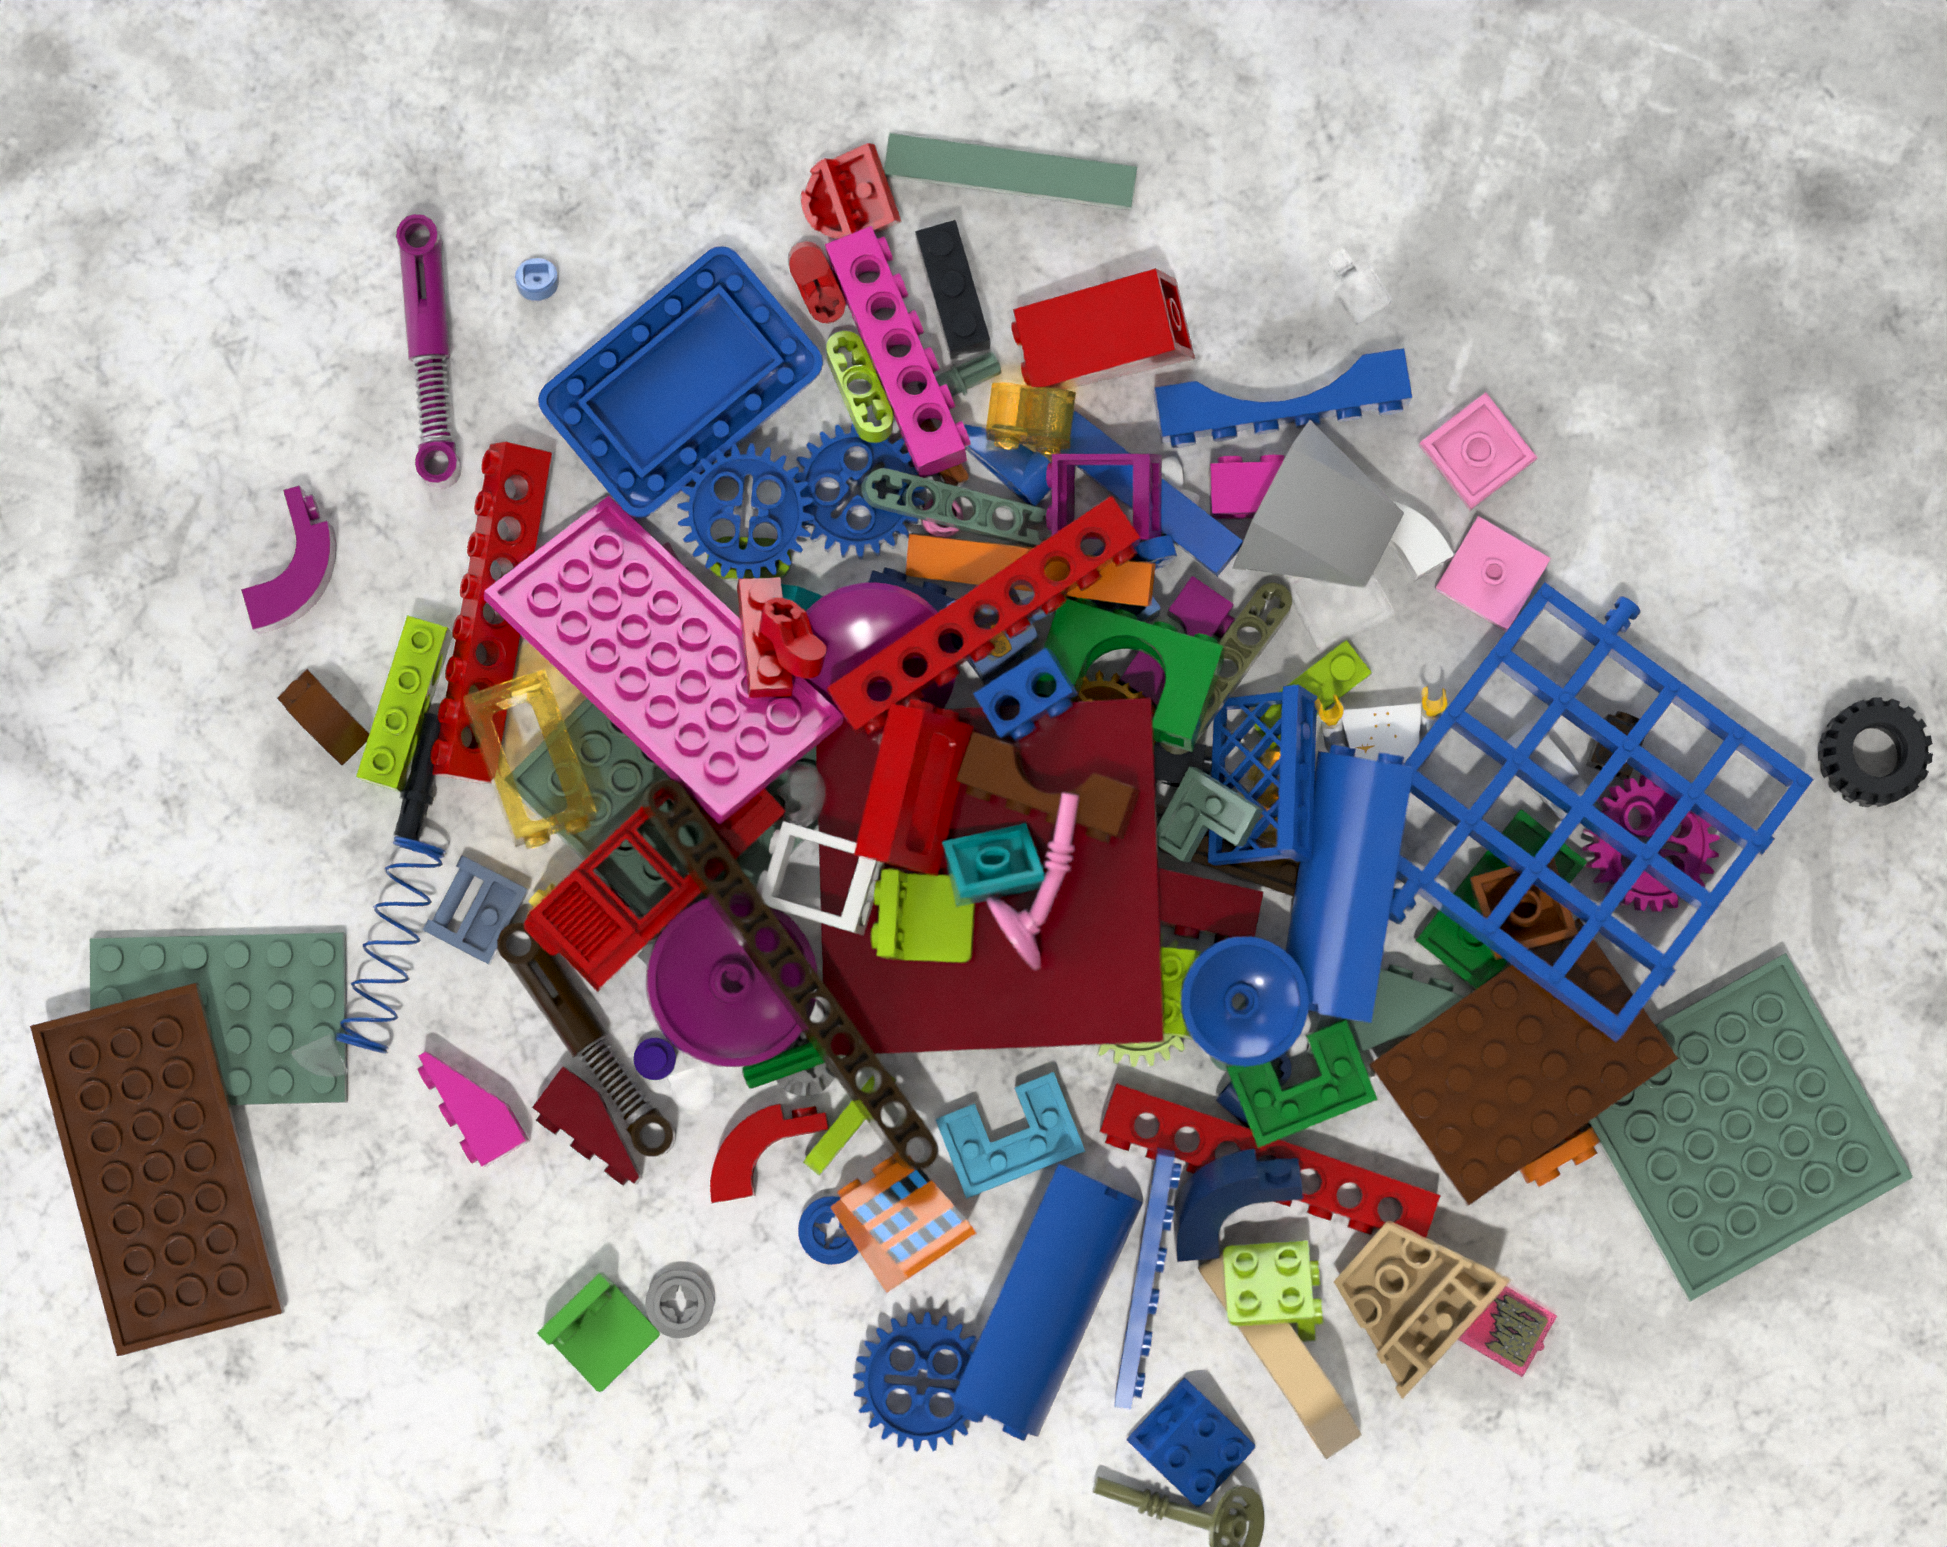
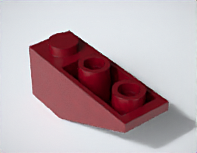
M563 1066L532 1107L540 1113L536 1121L555 1135L561 1129L571 1136L574 1140L570 1146L586 1159L591 1160L596 1155L608 1165L604 1172L624 1186L628 1180L638 1185L643 1177L601 1093Z

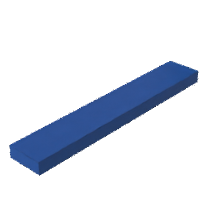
M1050 391L1023 421L1024 427L1059 454H1130ZM1075 465L1133 511V465ZM1162 478L1161 533L1164 536L1171 535L1173 543L1218 577L1239 552L1243 540Z

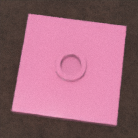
M1486 392L1419 443V447L1470 511L1537 460L1536 455Z
M1478 516L1434 590L1502 630L1507 631L1513 624L1551 558Z

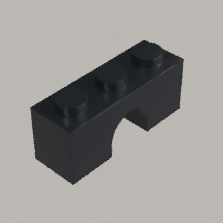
M956 220L915 231L917 247L927 281H929L950 360L990 349V337Z

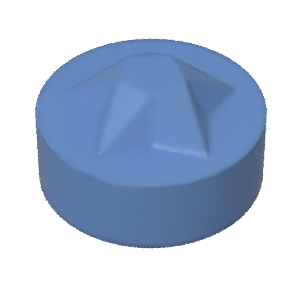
M529 259L518 267L515 274L517 289L528 300H545L551 297L558 288L559 282L556 268L546 259Z

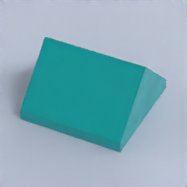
M1026 823L942 841L957 907L987 901V898L990 896L1001 898L1040 889L1042 882L1045 881L1044 872Z

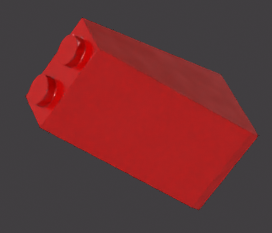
M1156 268L1013 309L1016 321L1011 323V329L1016 344L1022 346L1025 362H1021L1024 382L1028 387L1031 386L1033 391L1043 395L1049 391L1053 393L1195 360L1177 280Z

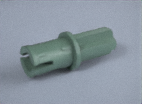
M989 352L958 367L952 364L950 365L951 370L935 378L939 386L944 384L948 386L952 397L961 392L965 396L968 394V389L1000 375L1001 367L996 356ZM921 382L917 384L922 393L926 385Z

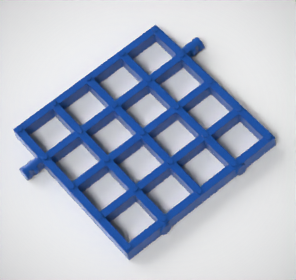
M1544 582L1403 764L1414 767L1410 793L1455 825L1456 828L1423 871L1402 855H1399L1396 878L1404 883L1401 889L1394 888L1389 920L1400 925L1406 918L1404 911H1411L1416 905L1415 896L1417 894L1617 1042L1658 986L1664 987L1676 971L1673 968L1758 853L1762 856L1774 841L1773 833L1814 779L1617 635L1619 631L1625 633L1631 626L1629 619L1635 620L1641 613V610L1633 601L1620 596L1614 603L1616 610L1610 609L1604 616L1606 624L1603 625ZM1544 609L1595 646L1563 689L1512 652ZM1607 656L1659 693L1627 736L1576 699V696ZM1497 669L1501 670L1549 706L1517 749L1465 711ZM1671 703L1724 741L1692 783L1640 746V743ZM1561 716L1565 717L1613 753L1582 796H1579L1529 759ZM1451 729L1455 730L1503 766L1470 810L1418 772ZM1735 750L1789 788L1757 831L1704 793ZM1625 763L1678 801L1646 844L1593 806ZM1515 776L1567 813L1535 857H1532L1483 820V817ZM1690 810L1743 849L1711 892L1658 854ZM1579 823L1632 861L1599 906L1547 868V865ZM1468 837H1471L1520 874V877L1488 919L1435 881ZM1644 871L1697 909L1665 954L1611 915ZM1533 884L1586 923L1553 967H1550L1499 929ZM1598 932L1651 971L1618 1016L1564 977Z

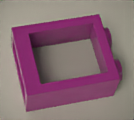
M1052 454V463L1048 464L1046 472L1047 485L1049 488H1052V505L1048 506L1046 512L1047 528L1051 530V536L1075 520V465H1133V527L1141 537L1140 539H1153L1161 536V454Z

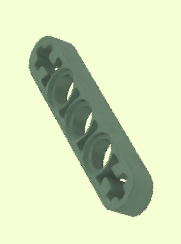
M884 468L871 472L864 478L861 493L864 500L870 506L1031 548L1036 547L1051 537L1050 534L1045 536L1043 540H1040L1039 532L1029 528L1022 530L1023 536L1018 535L1023 524V513L1028 514L1024 521L1025 523L1038 524L1043 519L1046 520L1047 509ZM883 477L886 479V486L896 490L902 488V482L907 483L908 485L902 494V505L897 504L900 495L888 493L882 499L877 498L878 491L872 489V483L879 482ZM924 487L932 493L933 504L931 508L919 510L913 505L911 495L915 488ZM958 497H964L972 503L973 514L967 521L959 520L953 515L952 504ZM997 508H1006L1012 513L1013 525L1007 531H1001L993 525L992 514Z

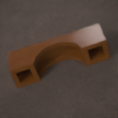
M973 732L956 781L967 786L965 794L987 802L990 801L991 795L1007 799L1005 808L1028 816L1033 808L1047 813L1045 821L1057 825L1062 794L1041 792L1030 783L1023 770L1020 749ZM1093 773L1080 787L1067 792V794L1079 796L1075 823L1087 827L1086 836L1106 843H1110L1112 836L1124 840L1140 790Z

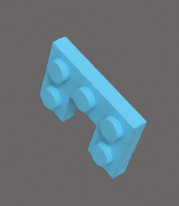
M1054 1072L1014 1087L1029 1128L992 1143L989 1141L975 1103L935 1119L966 1199L1085 1152Z

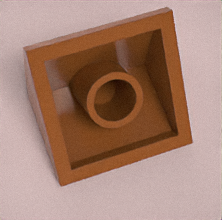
M1553 858L1547 865V868L1559 876ZM1506 867L1471 877L1470 882L1476 911L1488 919L1520 877V874L1511 867ZM1534 884L1499 928L1528 950L1574 938L1578 934L1571 911ZM1490 948L1496 960L1503 958Z

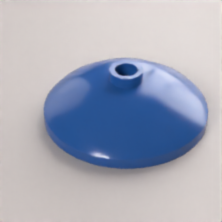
M1234 937L1210 946L1194 960L1182 984L1180 1006L1185 1027L1201 1050L1212 1058L1226 1064L1255 1066L1276 1059L1295 1043L1307 1019L1309 995L1305 978L1299 966L1286 951L1264 939ZM1238 993L1245 998V1005L1240 1010L1235 1009L1232 1005V998Z

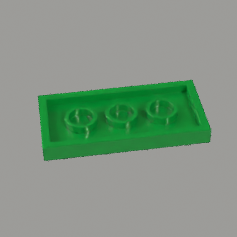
M1522 809L1517 812L1501 832V834L1532 857L1536 856L1552 835L1550 831ZM1565 843L1554 856L1559 876L1569 884L1587 863L1585 859ZM1487 850L1452 894L1476 911L1470 878L1510 866ZM1440 910L1414 941L1474 990L1499 974L1508 962L1504 958L1496 960L1487 945Z

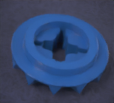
M836 1196L823 1197L812 1202L804 1210L798 1225V1237L804 1251L812 1259L829 1265L844 1263L852 1259L859 1252L851 1238L844 1236L842 1238L835 1237L833 1242L830 1243L829 1248L826 1249V1234L820 1231V1228L814 1227L815 1223L829 1224L832 1218H835V1214L830 1207L841 1199ZM839 1222V1228L845 1230Z

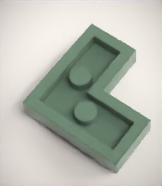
M1189 767L1157 826V844L1182 862H1190L1209 828L1232 844L1244 847L1263 809L1200 769Z

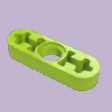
M851 331L837 332L828 339L826 344V360L859 437L871 443L882 442L893 431V411L862 339ZM841 347H845L848 352H852L853 366L848 369L845 356L842 353H838V349ZM855 379H864L872 387L865 394H854L848 389V385ZM872 405V412L875 418L881 420L880 426L874 427L872 422H867L868 413L866 407Z
M874 1075L870 1077L861 1091L869 1092L873 1088L875 1083ZM890 1075L894 1082H896L897 1079ZM853 1101L849 1103L803 1161L807 1167L819 1176L866 1120Z

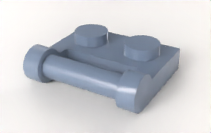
M461 855L456 865L459 870L433 920H427L423 931L490 965L498 951L497 939L500 932L506 926L512 924L529 890ZM475 876L484 882L456 934L447 929Z

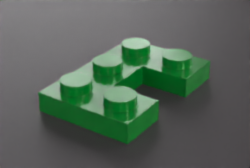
M1346 1019L1305 1034L1320 1075L1281 1090L1270 1061L1255 1066H1226L1258 1148L1378 1100Z

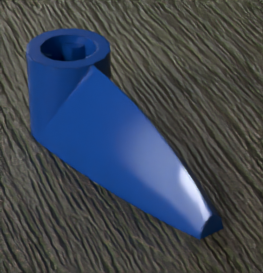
M964 425L971 445L966 446L965 450L1028 505L1037 506L1052 489L1048 487L1046 479L1047 466L1052 462L1039 452H1034L1003 434L977 426Z

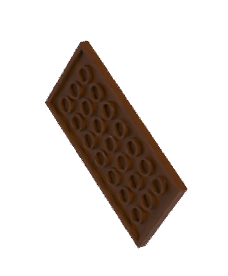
M196 982L31 1025L30 1029L117 1357L284 1313L281 1295L199 983Z

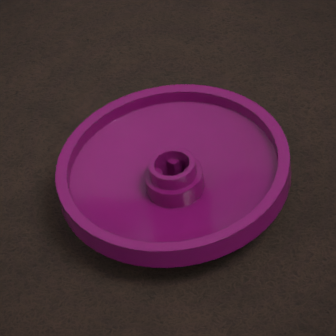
M859 583L834 590L820 598L806 610L812 632L825 644L827 652L821 674L814 678L804 679L840 712L828 694L827 687L938 612L917 594L890 584ZM951 633L943 635L938 643L940 649L948 654L956 653ZM911 657L903 665L904 673L912 678L921 677L928 668L926 661L920 657ZM955 678L942 687H939L935 682L923 690L922 693L925 698L921 701L935 705L934 708L944 709L953 691ZM875 681L869 686L867 694L873 701L882 702L890 697L892 687L885 681Z
M732 896L730 900L732 913L738 917H745L748 914L750 905L745 896ZM708 899L697 902L683 910L659 934L647 963V1000L659 1029L684 1054L713 1066L743 1067L772 1058L786 1049L800 1035L802 1030ZM769 907L818 975L815 956L805 934L787 914L781 910ZM760 929L756 933L755 943L761 951L770 952L774 947L775 938L769 930ZM787 963L781 969L780 978L786 986L793 988L799 982L800 973L794 965ZM815 998L810 999L805 1008L809 1019L814 1010Z

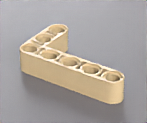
M1223 1249L1219 1252L1220 1258L1209 1259L1197 1268L1227 1311ZM1289 1323L1237 1326L1292 1405L1306 1431L1326 1460L1362 1436L1344 1402Z

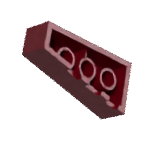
M1158 868L1161 926L1175 928L1174 935L1199 940L1200 934L1215 936L1214 944L1234 937H1255L1263 891Z

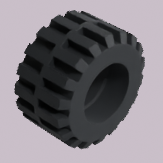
M1873 697L1870 700L1865 701L1863 699L1852 704L1832 718L1827 724L1828 729L1821 735L1819 743L1823 745L1822 750L1818 751V761H1823L1824 768L1820 771L1823 778L1828 777L1832 782L1829 786L1834 793L1840 791L1844 795L1843 800L1849 803L1858 802L1861 807H1870L1872 805H1877V807L1886 806L1913 793L1919 787L1918 784L1925 780L1929 773L1926 770L1927 765L1932 763L1933 753L1928 752V746L1933 744L1931 735L1925 736L1923 729L1927 725L1923 719L1919 721L1913 716L1916 712L1909 706L1902 708L1899 706L1900 701L1894 699L1883 701L1882 697ZM1868 728L1880 730L1886 733L1894 742L1897 750V762L1890 774L1883 777H1875L1864 772L1856 763L1853 755V744L1856 736L1862 730Z

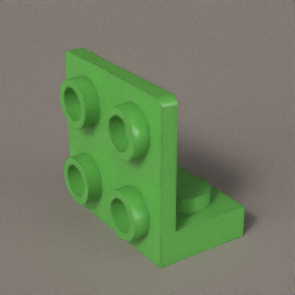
M604 1272L598 1273L537 1332L547 1345L553 1344L597 1392L604 1391L660 1336V1332Z

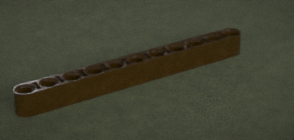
M670 779L660 780L649 786L642 797V807L646 815L899 1165L907 1169H925L931 1166L939 1153L935 1137L689 795L678 782ZM658 789L668 790L673 795L674 806L670 812L661 811L655 806L654 794ZM683 824H691L697 828L699 841L695 847H688L681 842L679 830ZM709 859L720 861L724 867L725 874L720 882H713L705 875L704 867ZM734 894L744 895L749 901L750 909L745 917L734 915L730 909V900ZM760 929L769 930L775 938L774 947L770 952H763L756 946L755 936ZM787 963L794 965L800 973L799 982L793 988L786 986L780 978L781 969ZM812 998L821 1001L825 1008L824 1017L817 1023L811 1021L806 1015V1005ZM838 1033L845 1035L850 1042L849 1052L842 1058L836 1056L831 1049L832 1038ZM863 1068L869 1069L875 1077L874 1086L869 1092L861 1091L856 1084L857 1073ZM888 1103L894 1104L900 1112L899 1121L893 1127L884 1124L881 1118L882 1109ZM913 1138L921 1140L925 1147L923 1157L917 1162L912 1161L906 1153L907 1144Z

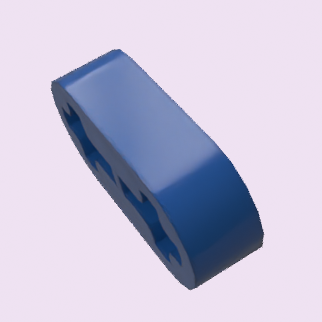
M1160 536L1141 542L1135 547L1138 553L1130 560L1156 563L1155 570L1169 565L1177 557L1172 536Z

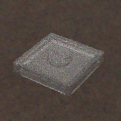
M1374 573L1366 588L1318 582L1309 578L1286 576L1281 579L1283 586L1289 590L1292 596V603L1320 655L1340 645L1345 640H1349L1395 616V612Z

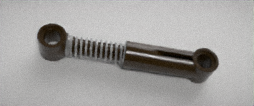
M512 923L506 926L500 932L497 939V949L500 956L510 966L571 1056H583L581 1062H587L586 1068L592 1069L590 1075H596L594 1081H600L599 1087H604L603 1093L609 1094L607 1099H613L612 1106L617 1105L616 1112H622L620 1118H623L625 1124H627L626 1131L631 1136L634 1148L640 1154L648 1157H661L667 1154L673 1148L676 1141V1131L673 1124L663 1117L658 1108L652 1107L650 1101H644L646 1095L641 1096V1089L637 1090L635 1088L637 1083L631 1082L633 1076L628 1077L626 1075L629 1070L624 1071L622 1069L624 1064L619 1065L618 1061L620 1058L615 1059L613 1056L616 1052H610L611 1045H605L607 1039L604 1038L608 1034L557 959L554 955L546 953L525 931L524 923ZM519 933L527 934L531 940L530 950L523 956H514L510 950L511 939ZM537 962L558 992V995L554 998L531 965ZM650 1124H659L665 1132L663 1143L656 1148L647 1147L642 1139L644 1129Z

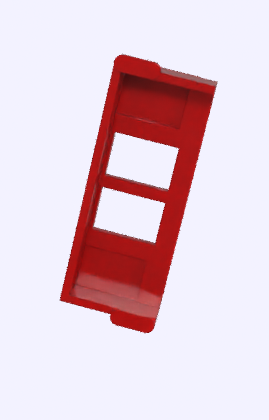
M764 788L719 824L691 798L735 860L770 826L778 822L786 812ZM659 789L654 794V803L658 809L668 799L674 804L673 795L668 790ZM642 806L528 913L524 921L525 931L549 955L560 953L597 992L702 892L690 874L683 879L637 832V829L649 818ZM625 840L673 888L641 920L593 872ZM709 859L704 867L705 875L711 881H714L724 871L722 863L716 859Z

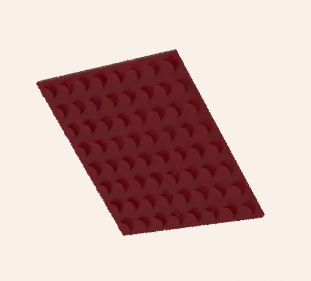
M1152 698L1071 702L1073 706L1052 719L1046 714L1033 722L1036 729L1017 741H1014L1012 736L1008 739L1000 738L981 707L945 709L959 713L958 721L974 726L973 732L1020 749L1025 775L1030 783L1041 792L1048 794L1070 792L1084 784L1095 773L1133 786L1140 790V794L1124 840L1112 836L1110 843L1091 838L1085 835L1087 827L1074 823L1071 839L1074 852H1069V855L1073 858L1072 861L1067 862L1071 869L1065 872L1045 922L1039 926L1041 930L1034 935L1041 961V967L1037 970H1034L1015 948L995 918L987 901L975 903L972 958L966 963L892 960L877 956V949L872 947L871 942L873 924L879 923L880 906L875 905V902H873L864 935L821 923L823 983L874 1054L1165 1042ZM1020 705L1000 706V714L1005 721L1015 719L1020 712ZM844 717L842 725L816 745L818 832L857 843L885 726L871 735H868L865 730L856 735ZM960 783L947 840L1026 823L1045 877L1048 868L1045 867V862L1050 861V858L1046 855L1047 852L1052 851L1048 844L1054 841L1056 825L1045 821L1047 813L1032 808L1028 816L1005 808L1007 799L991 795L989 802L965 794L967 786ZM819 844L821 911L842 917L859 856ZM943 852L938 875L949 876ZM885 864L883 869L899 870L907 874L928 875ZM1039 889L998 899L1004 901L1018 913L1025 909L1030 912ZM838 1033L832 1038L831 1049L836 1056H845L849 1052L850 1042L845 1035Z

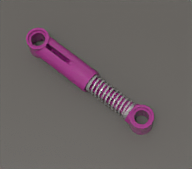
M413 214L400 222L396 231V239L400 252L408 360L412 361L416 366L414 372L418 374L414 378L418 381L415 384V387L418 388L415 394L420 396L416 399L420 403L417 406V409L420 410L417 416L422 418L418 421L421 425L419 431L422 434L419 436L421 443L418 445L415 466L418 474L427 485L435 489H445L458 481L462 466L460 459L456 455V444L452 441L453 438L450 435L452 430L448 429V426L452 424L447 422V419L451 416L447 414L450 408L446 407V404L450 401L445 399L449 393L445 392L448 386L444 385V382L448 379L443 376L447 373L446 370H443V367L447 364L442 363V361L450 358L441 252L443 241L438 228L430 218L425 215ZM424 230L430 233L429 241L423 247L416 248L409 245L410 237L416 231ZM419 263L424 264L426 299H422ZM436 456L447 457L449 465L444 473L432 475L428 472V464L431 459Z

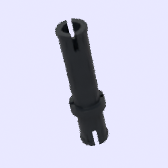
M424 713L422 728L415 749L406 788L401 789L399 798L403 800L393 836L418 842L421 839L428 806H432L434 797L431 794L436 775H432L434 764L431 763V750L434 742L439 738L441 723L438 721V715L432 713Z

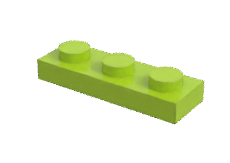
M1345 640L1286 686L1300 685L1316 695L1317 699H1320L1323 710H1326L1335 703L1333 695H1337L1340 699L1369 677L1372 672L1348 641ZM1282 704L1271 705L1260 718L1270 729L1281 718ZM1257 724L1253 726L1262 739L1266 733ZM1273 742L1269 746V749L1272 751L1278 745L1275 742Z

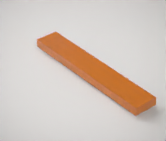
M911 533L908 540L905 574L912 577L980 585L1033 548ZM1086 555L1088 557H1098L1094 555ZM1129 560L1123 565L1116 567L1112 562L1099 571L1102 578L1084 591H1081L1077 586L1064 596L1151 606L1156 563ZM1060 561L1051 562L1045 568L1046 576L1052 581H1062L1070 573L1067 565ZM1018 585L1014 587L1015 590L1033 592L1028 586Z

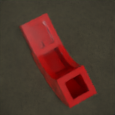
M779 1103L758 1110L741 1121L726 1137L714 1160L710 1179L711 1203L756 1196L753 1182L754 1170L763 1152L775 1142L785 1138L827 1131L829 1129L827 1113L818 1114L816 1106L791 1110L792 1119L785 1120L783 1106Z

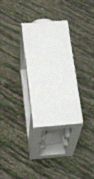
M783 822L781 830L776 829L770 841L769 853L773 854L769 869L762 872L757 884V891L768 907L864 935L874 902L875 882L881 879L885 864L859 857L842 917L779 899L778 894L796 837L854 854L856 847L854 842Z

